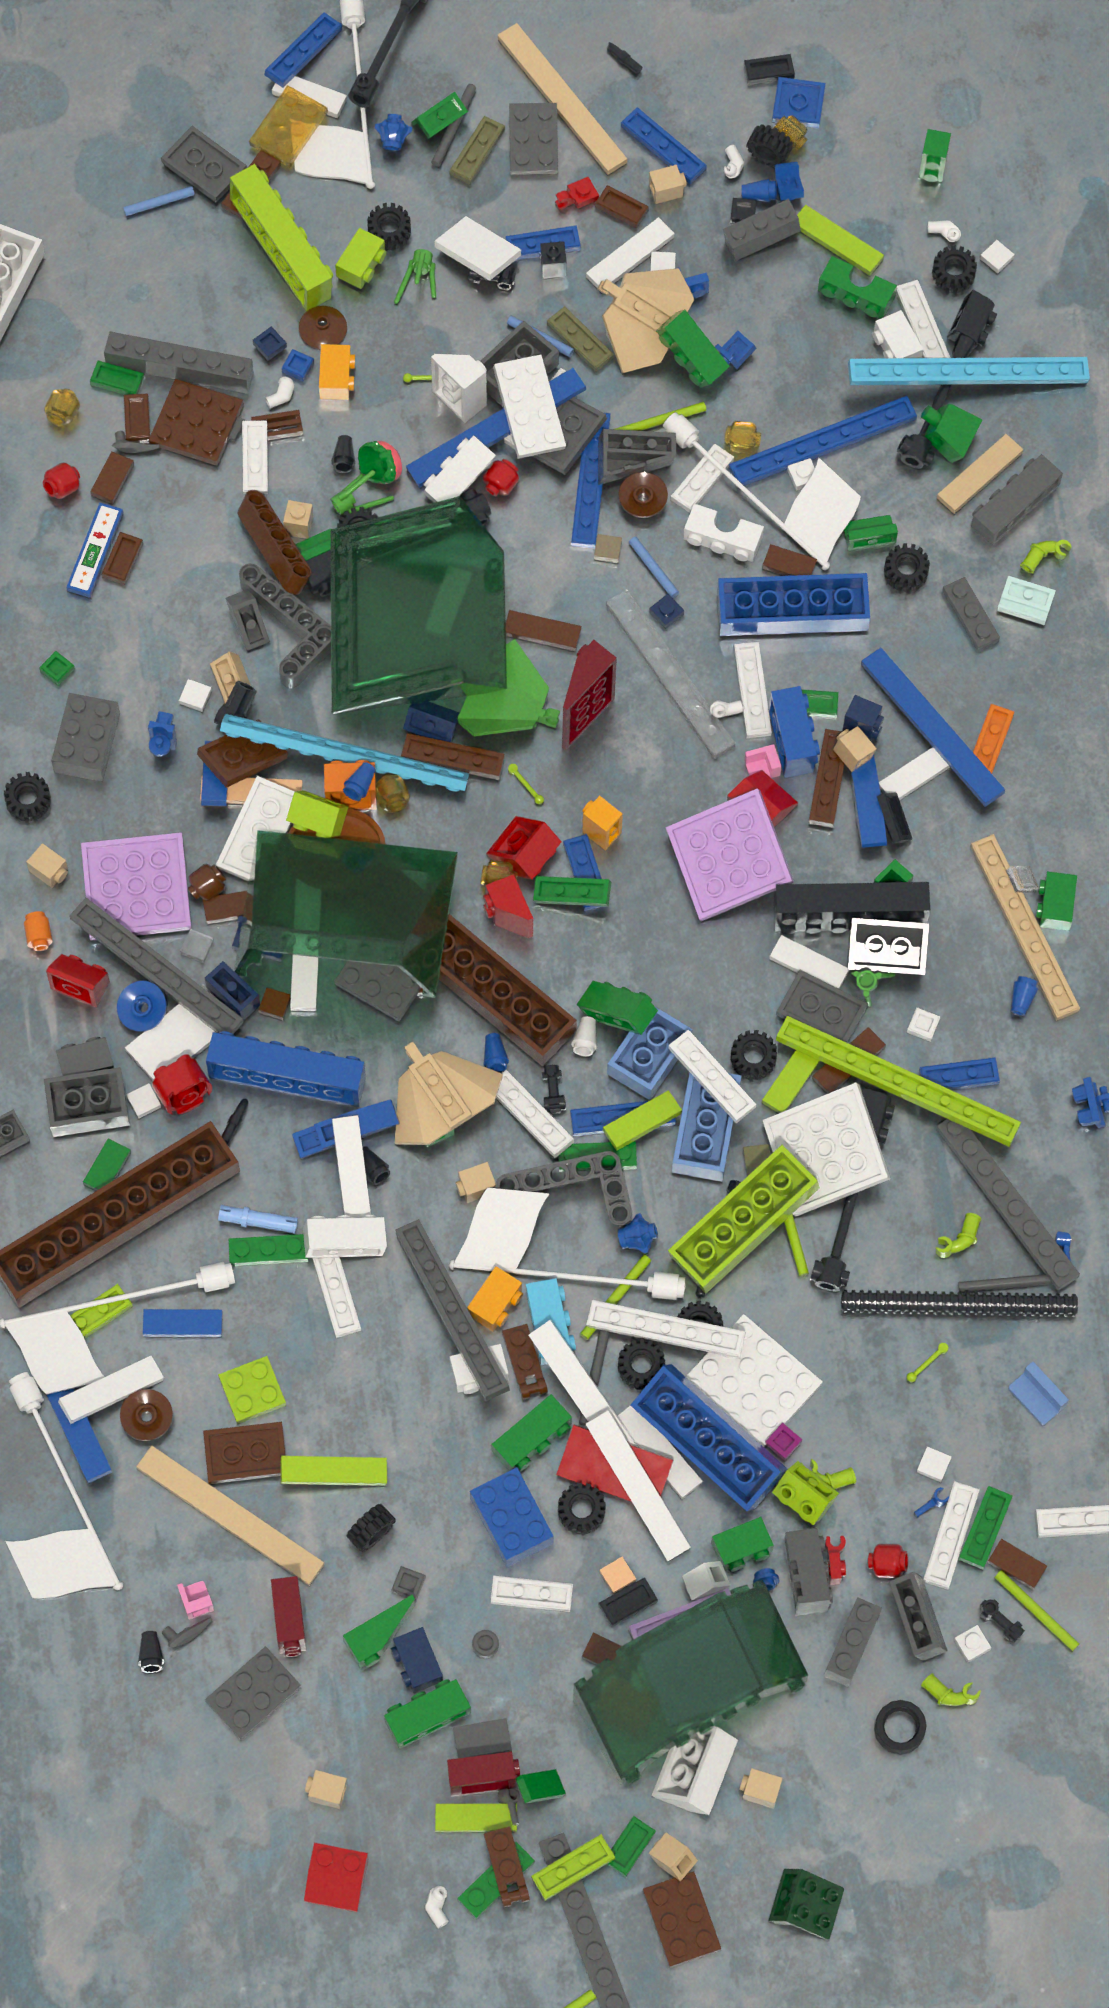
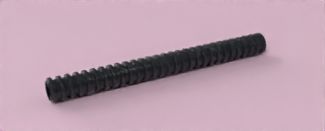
M844 1289L841 1296V1309L843 1313L851 1310V1313H855V1311H859V1313L875 1311L876 1314H879L880 1311H884V1314H888V1311H892V1314H896V1311H900V1314L908 1311V1314L916 1312V1314L921 1312L929 1314V1312H933V1315H936L937 1312H941V1315H945V1312H949V1315L957 1312V1315L962 1313L978 1315V1313H981L985 1316L986 1313H990V1316H994V1313H998V1316H1002L1003 1313H1006L1007 1316H1010L1011 1313H1014L1015 1316L1019 1314L1023 1316L1039 1314L1040 1317H1043V1314H1047L1048 1317H1051L1052 1314H1055L1056 1317H1059L1060 1314H1063L1064 1317H1067L1070 1314L1072 1317H1076L1078 1313V1297L1076 1294L1060 1296L1059 1293H1056L1055 1296H1052L1051 1293H1048L1047 1296H1044L1043 1293H1039V1296H1036L1035 1293H1031V1296L1027 1295V1293L1011 1295L1008 1292L1006 1295H1003L1002 1292H999L998 1295H995L994 1292H990V1295H986V1292H982V1295H978V1292H974V1294H970V1292L954 1294L953 1291H950L949 1294H946L945 1291H942L941 1294H937V1291H933V1294H929V1291L921 1294V1291H917V1293H913V1291L908 1293L900 1291V1293H897L896 1290H893L892 1293H888V1290H884V1293H880V1290H876V1293H872V1290H868V1292H864V1290L859 1292L851 1290V1292H847Z

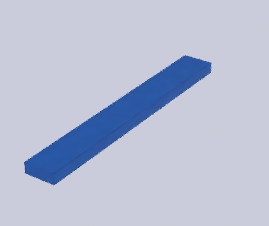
M574 368L549 381L555 407L560 406L586 390L585 384ZM504 408L406 465L407 471L418 488L424 486V483L432 474L437 476L443 470L440 467L441 464L449 456L452 458L456 456L459 452L456 448L465 438L470 440L475 436L488 448L509 436L511 432Z
M908 396L730 463L729 470L743 486L787 470L789 465L810 458L811 460L917 420V414Z
M879 648L861 661L864 669L985 807L1005 794L1004 787L882 648Z

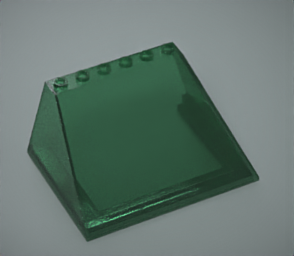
M460 496L331 529V692L333 714L486 694L507 689L504 551Z
M257 830L234 972L239 976L247 977V968L251 964L261 966L263 952L398 966L412 979V983H417L423 989V997L436 998L458 852Z

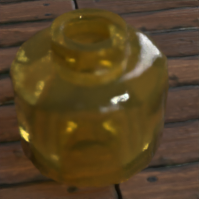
M784 115L774 126V128H778L779 132L783 131L786 133L785 136L790 137V141L793 142V149L799 150L808 140L805 137L808 131L807 127L793 115L788 117Z
M70 389L54 390L44 407L47 419L57 426L72 423L80 408V402L76 394Z
M736 420L731 426L727 425L724 444L728 445L731 452L751 454L754 447L760 446L761 432H757V427L754 423Z
M385 775L376 783V799L382 810L396 813L406 807L410 800V793L402 777Z
M490 860L487 865H483L480 885H484L485 888V885L513 874L517 880L518 872L513 871V865L510 862Z

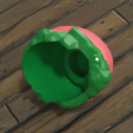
M385 441L367 442L359 448L358 464L360 473L367 475L370 471H375V474L368 481L389 484L400 477L402 472L401 458L398 451L392 445Z

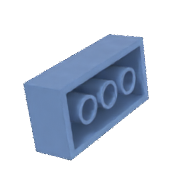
M689 1073L672 1173L723 1182L734 1121L691 1073ZM728 1073L740 1086L741 1075Z

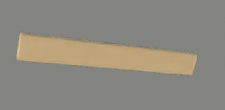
M518 23L499 33L498 40L547 101L549 103H557V113L606 174L609 175L627 163L626 156Z
M994 834L971 843L970 847L1056 1021L1079 1012L1080 1007Z
M151 1446L136 1466L143 1474L292 1575L297 1576L299 1580L308 1586L311 1585L324 1567L325 1563L155 1447Z

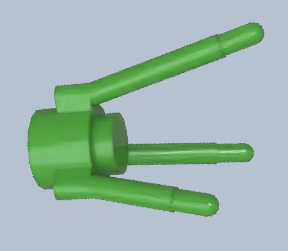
M425 249L414 251L413 260H409L408 269L394 300L395 304L399 303L413 270L416 273L415 284H419L421 275L429 272L431 296L436 298V264L432 262L433 254Z
M372 470L365 476L360 474L341 492L330 498L336 511L342 515L346 511L350 514L351 508H355L356 512H358L359 507L368 509L394 500V496H388L353 507L356 500L352 493L375 474V471Z
M869 970L862 972L851 971V975L857 978V985L864 991L863 995L865 996L866 1003H868V1007L872 1006L870 991L876 989L878 980L895 977L896 975L893 972H878L874 974Z

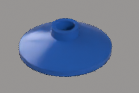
M148 981L131 983L121 992L117 1001V1013L120 1021L133 1031L144 1032L155 1028L162 1021L166 1013L167 1004L163 991L157 985ZM145 1003H147V1004H148V1009H147V1011L142 1012V1011H141L142 1005L145 1004Z

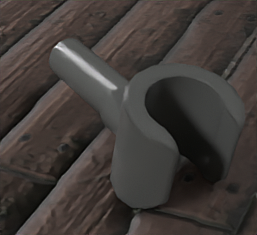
M501 1789L498 1792V1799L502 1804L508 1805L512 1825H518L515 1802L519 1800L520 1793L516 1789Z

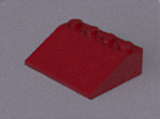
M595 640L589 645H583L576 655L577 659L563 705L562 748L565 750L615 699L617 657Z

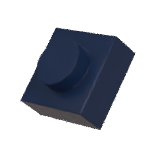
M272 326L252 340L253 345L268 361L287 348V342Z
M666 594L649 608L650 614L665 629L684 615V609L669 594Z

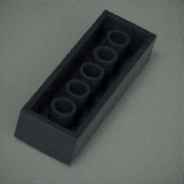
M929 882L776 884L773 902L774 931H780L783 934H792L796 931H806L807 933L815 934L831 930L833 933H843L851 929L852 918L928 924L931 911Z

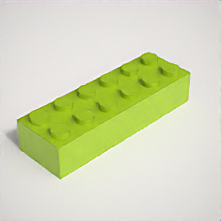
M253 164L230 177V200L307 312L309 309L331 299L333 273L327 264L323 265L317 248L314 245L310 246L304 229L301 226L297 227L291 210L289 208L285 209L282 205V199L276 189L272 190L269 186V180L263 170L259 171L257 166Z
M781 1145L668 1250L670 1257L705 1293H708L820 1188L818 1180Z

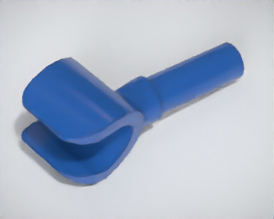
M1058 1231L1055 1241L1059 1246H1063V1252L1071 1261V1236L1067 1232Z
M937 1488L931 1500L914 1511L915 1515L919 1517L934 1506H944L950 1496L944 1500L939 1499L937 1495L944 1488Z

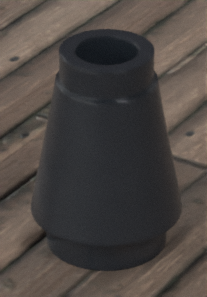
M348 435L338 437L331 459L334 470L340 473H348L355 466L352 438Z
M364 1146L362 1150L366 1178L369 1182H373L374 1185L381 1184L390 1175L389 1165L367 1146Z
M145 1631L141 1634L138 1665L141 1666L142 1672H159L162 1670L165 1660L157 1632Z

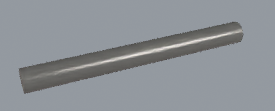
M473 84L467 85L461 98L466 109L476 90V86ZM463 116L448 125L431 161L434 166L439 167Z
M1046 1274L958 1282L959 1292L1047 1285L1052 1284Z
M604 1330L599 1331L590 1371V1377L597 1387L610 1334L609 1331ZM581 1412L579 1424L586 1426L588 1421Z

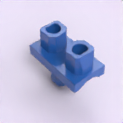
M161 711L158 712L156 722L150 721L148 725L150 736L149 750L157 757L167 755L170 749L176 750L177 746L175 725L173 724L174 716L173 714Z
M1084 1078V1084L1072 1088L1073 1097L1077 1104L1085 1101L1089 1103V1108L1077 1111L1079 1123L1082 1126L1095 1124L1098 1128L1106 1127L1101 1106H1103L1105 1113H1109V1093L1107 1087H1100L1099 1095L1095 1082H1092V1078Z

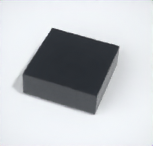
M733 198L730 223H737L754 215L757 200Z

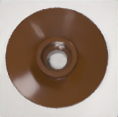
M316 306L309 309L303 314L299 322L301 339L309 347L321 350V344L339 345L347 333L345 317L340 311L330 306ZM326 322L327 324L320 326L318 323Z
M647 472L630 475L622 482L619 489V501L623 509L627 513L639 518L652 517L663 510L668 499L665 483L658 476ZM644 496L647 498V500L641 501L639 500V498Z
M142 1389L132 1393L125 1399L120 1409V1421L123 1429L128 1435L141 1441H151L161 1437L167 1432L173 1419V1411L169 1400L162 1393L152 1389ZM150 1414L152 1418L146 1422L142 1420L143 1415Z

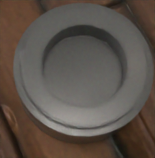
M490 1630L477 1632L472 1640L474 1653L481 1658L494 1656L499 1648V1640L496 1634Z

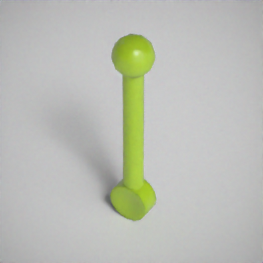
M405 373L403 380L407 383L412 380H432V375H411L410 373Z
M510 764L508 772L519 779L535 798L536 804H542L544 797L538 795L518 772L516 764Z
M940 1343L938 1350L914 1372L907 1374V1380L909 1382L916 1381L917 1375L940 1354L947 1353L948 1345Z

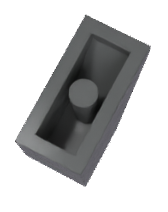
M249 589L226 597L225 599L233 622L246 650L248 651L269 643L270 640L256 599Z

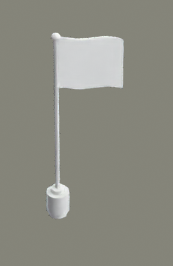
M340 0L342 24L352 29L356 73L358 76L361 73L357 28L365 22L363 0ZM360 107L363 132L339 126L308 125L290 119L295 172L315 178L345 179L366 184L367 188L373 189L375 183L372 179L365 108Z
M676 412L668 417L663 424V427L666 429L665 432L676 433V443L681 448L695 446L813 558H816L817 562L823 566L822 570L829 569V557L836 541L854 517L860 502V495L818 458L812 476L795 499L787 519L783 523L697 442L699 440L697 436L699 430L690 421Z
M487 1188L476 1207L463 1247L456 1260L449 1262L451 1270H454V1268L493 1271L495 1266H497L506 1273L648 1287L647 1292H652V1298L677 1300V1298H684L686 1277H679V1274L654 1272V1277L649 1276L648 1281L517 1269L529 1246L539 1211L550 1195L548 1193Z
M224 1262L200 1267L201 1272L196 1273V1279L8 1320L2 1318L0 1320V1327L5 1328L6 1326L21 1348L34 1380L45 1394L87 1386L104 1378V1375L96 1366L81 1331L68 1312L197 1283L198 1287L204 1288L205 1292L228 1288L230 1284L235 1283L231 1263L224 1264Z
M28 1372L16 1375L9 1381L11 1385L9 1389L20 1411L33 1413L88 1528L60 1531L26 1541H6L32 1598L35 1599L55 1598L89 1588L113 1586L115 1590H120L123 1588V1582H119L37 1411L41 1408L40 1404L44 1401L43 1396L34 1378L30 1377Z

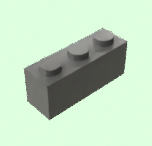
M789 199L723 229L725 242L735 261L801 231L799 218Z
M911 1572L889 1581L914 1656L924 1661L947 1652L948 1650L923 1577L915 1572Z
M857 1597L826 1668L824 1677L847 1687L850 1686L880 1616L882 1607Z

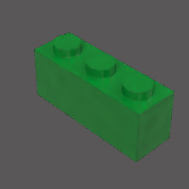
M685 309L676 312L656 330L661 343L665 347L670 348L674 353L676 362L680 366L685 367L689 372L691 381L695 385L700 386V388L710 385L730 367Z
M592 981L576 1004L586 1016L594 1018L596 1022L642 1035L658 1012L651 1003L652 999L643 992L635 993L626 987L618 988L609 982L600 983Z
M550 1394L491 1444V1451L509 1471L517 1467L521 1472L532 1462L530 1459L537 1453L541 1455L552 1445L550 1442L557 1436L562 1438L570 1431L572 1416Z
M449 1679L443 1680L435 1685V1690L427 1694L425 1691L419 1692L411 1697V1702L403 1706L401 1703H398L387 1709L388 1713L384 1715V1721L399 1749L471 1713V1706L457 1679L451 1682Z

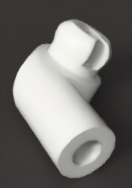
M730 145L725 149L730 162L727 167H724V173L728 178H736L744 166V160L736 146Z
M951 221L927 222L928 233H940L950 242L958 241L961 236L960 230Z
M286 376L280 378L277 393L265 397L269 409L291 399L294 390V382L291 378Z
M717 700L711 704L710 712L714 717L721 718L742 713L743 706L740 700L730 703Z
M443 1886L432 1888L425 1904L427 1913L438 1929L449 1922L442 1911L445 1898L447 1897V1890Z

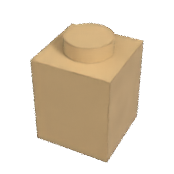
M677 165L649 172V187L655 204L683 197V190L687 184L684 173H679Z
M288 500L283 521L286 531L290 536L308 539L313 522V505Z
M857 726L851 731L846 729L836 738L838 741L833 750L850 771L853 772L871 760L877 748Z
M43 843L26 861L28 871L51 888L56 883H61L68 874L66 860Z
M488 1162L458 1172L459 1181L455 1182L460 1197L465 1196L467 1203L481 1199L487 1188H496Z
M751 1768L749 1776L744 1774L739 1790L744 1791V1800L774 1809L783 1778Z
M315 1770L314 1776L308 1777L305 1792L309 1793V1801L341 1809L348 1784L347 1778Z
M665 1833L649 1852L660 1868L679 1881L686 1876L698 1861L687 1846L668 1833Z

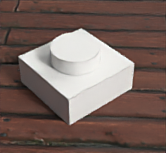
M811 458L787 467L788 474L796 491L804 488L815 468Z
M978 1625L954 1638L967 1663L991 1650V1646Z

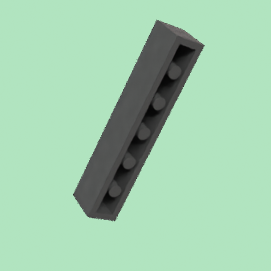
M111 331L109 332L104 350L105 362L144 374L174 380L178 379L246 394L249 392L254 373L253 362L250 358Z

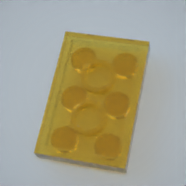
M287 85L249 140V144L255 149L262 150L275 157L282 164L290 168L328 113V107Z

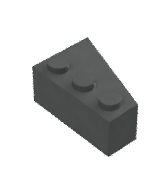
M603 429L598 438V485L626 478L635 473L671 466L676 458V433Z
M817 1528L786 1532L784 1539L796 1616L828 1612L829 1604L833 1603L831 1587H828L827 1577H829L827 1561H823L822 1552L825 1551L824 1537L819 1536Z

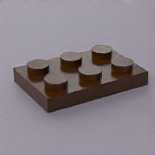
M224 735L199 747L197 755L227 788L286 760L288 751L279 749L274 744L266 742L259 744L252 742L250 738L242 736L234 738Z
M282 1421L203 1431L209 1484L281 1476L280 1458L281 1456H286Z
M694 1871L687 1873L681 1881L672 1878L643 1888L642 1891L669 1968L721 1951L717 1934Z

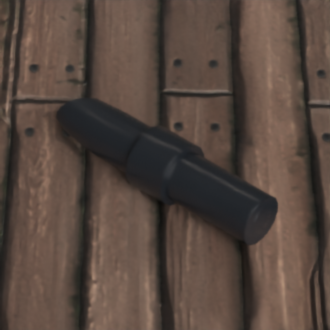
M608 43L607 50L619 62L629 67L636 74L641 72L643 67L631 58V55L613 43Z
M247 1099L240 1101L234 1113L231 1114L227 1121V1126L221 1135L226 1144H229L236 1129L239 1128L249 1103Z

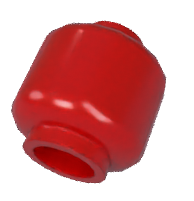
M506 459L494 461L483 475V481L486 484L485 490L495 497L498 494L502 496L509 495L519 481L518 468Z
M64 462L52 467L44 474L43 487L49 496L58 499L65 498L74 493L79 488V471L74 466L71 467Z
M877 1544L873 1553L868 1555V1567L873 1569L875 1576L878 1578H899L903 1572L908 1570V1553L899 1544Z

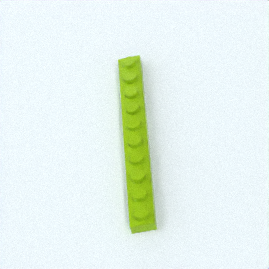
M789 1016L786 1017L776 1036V1041L1008 1147H1010L1021 1125V1122Z

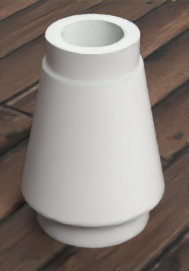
M585 1016L581 1018L573 1038L572 1047L577 1055L591 1056L597 1049L596 1020L592 1017Z

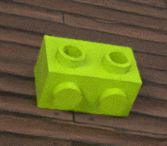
M359 228L335 265L336 277L362 289L366 282L369 283L373 278L376 265L378 263L381 264L385 259L387 253L385 250V240Z
M304 790L296 791L293 794L286 821L294 823L293 827L302 831L310 829L316 831V836L330 839L341 834L348 806Z
M799 1461L794 1463L785 1472L772 1492L778 1497L780 1502L791 1507L803 1520L810 1522L813 1526L826 1514L839 1495L837 1491Z

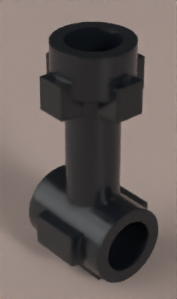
M506 267L490 281H497V286L500 289H511L516 276L514 268ZM470 269L469 280H472L473 283L479 284L481 279L487 280Z
M547 1065L544 1067V1072H542L543 1080L548 1081L549 1097H544V1108L551 1114L561 1113L562 1110H566L565 1096L559 1095L558 1079L562 1078V1071L559 1070L558 1065Z
M995 1599L984 1600L980 1604V1616L984 1620L993 1619L1006 1631L1004 1637L1008 1641L1011 1639L1015 1643L1025 1632L1022 1624L1019 1621L1013 1624L998 1611L999 1603Z

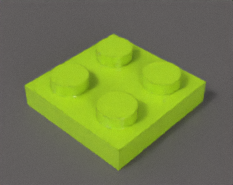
M268 1356L218 1374L237 1424L286 1406V1401Z

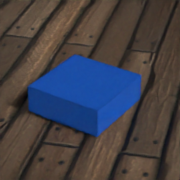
M292 349L281 368L282 373L304 382L314 364V358Z

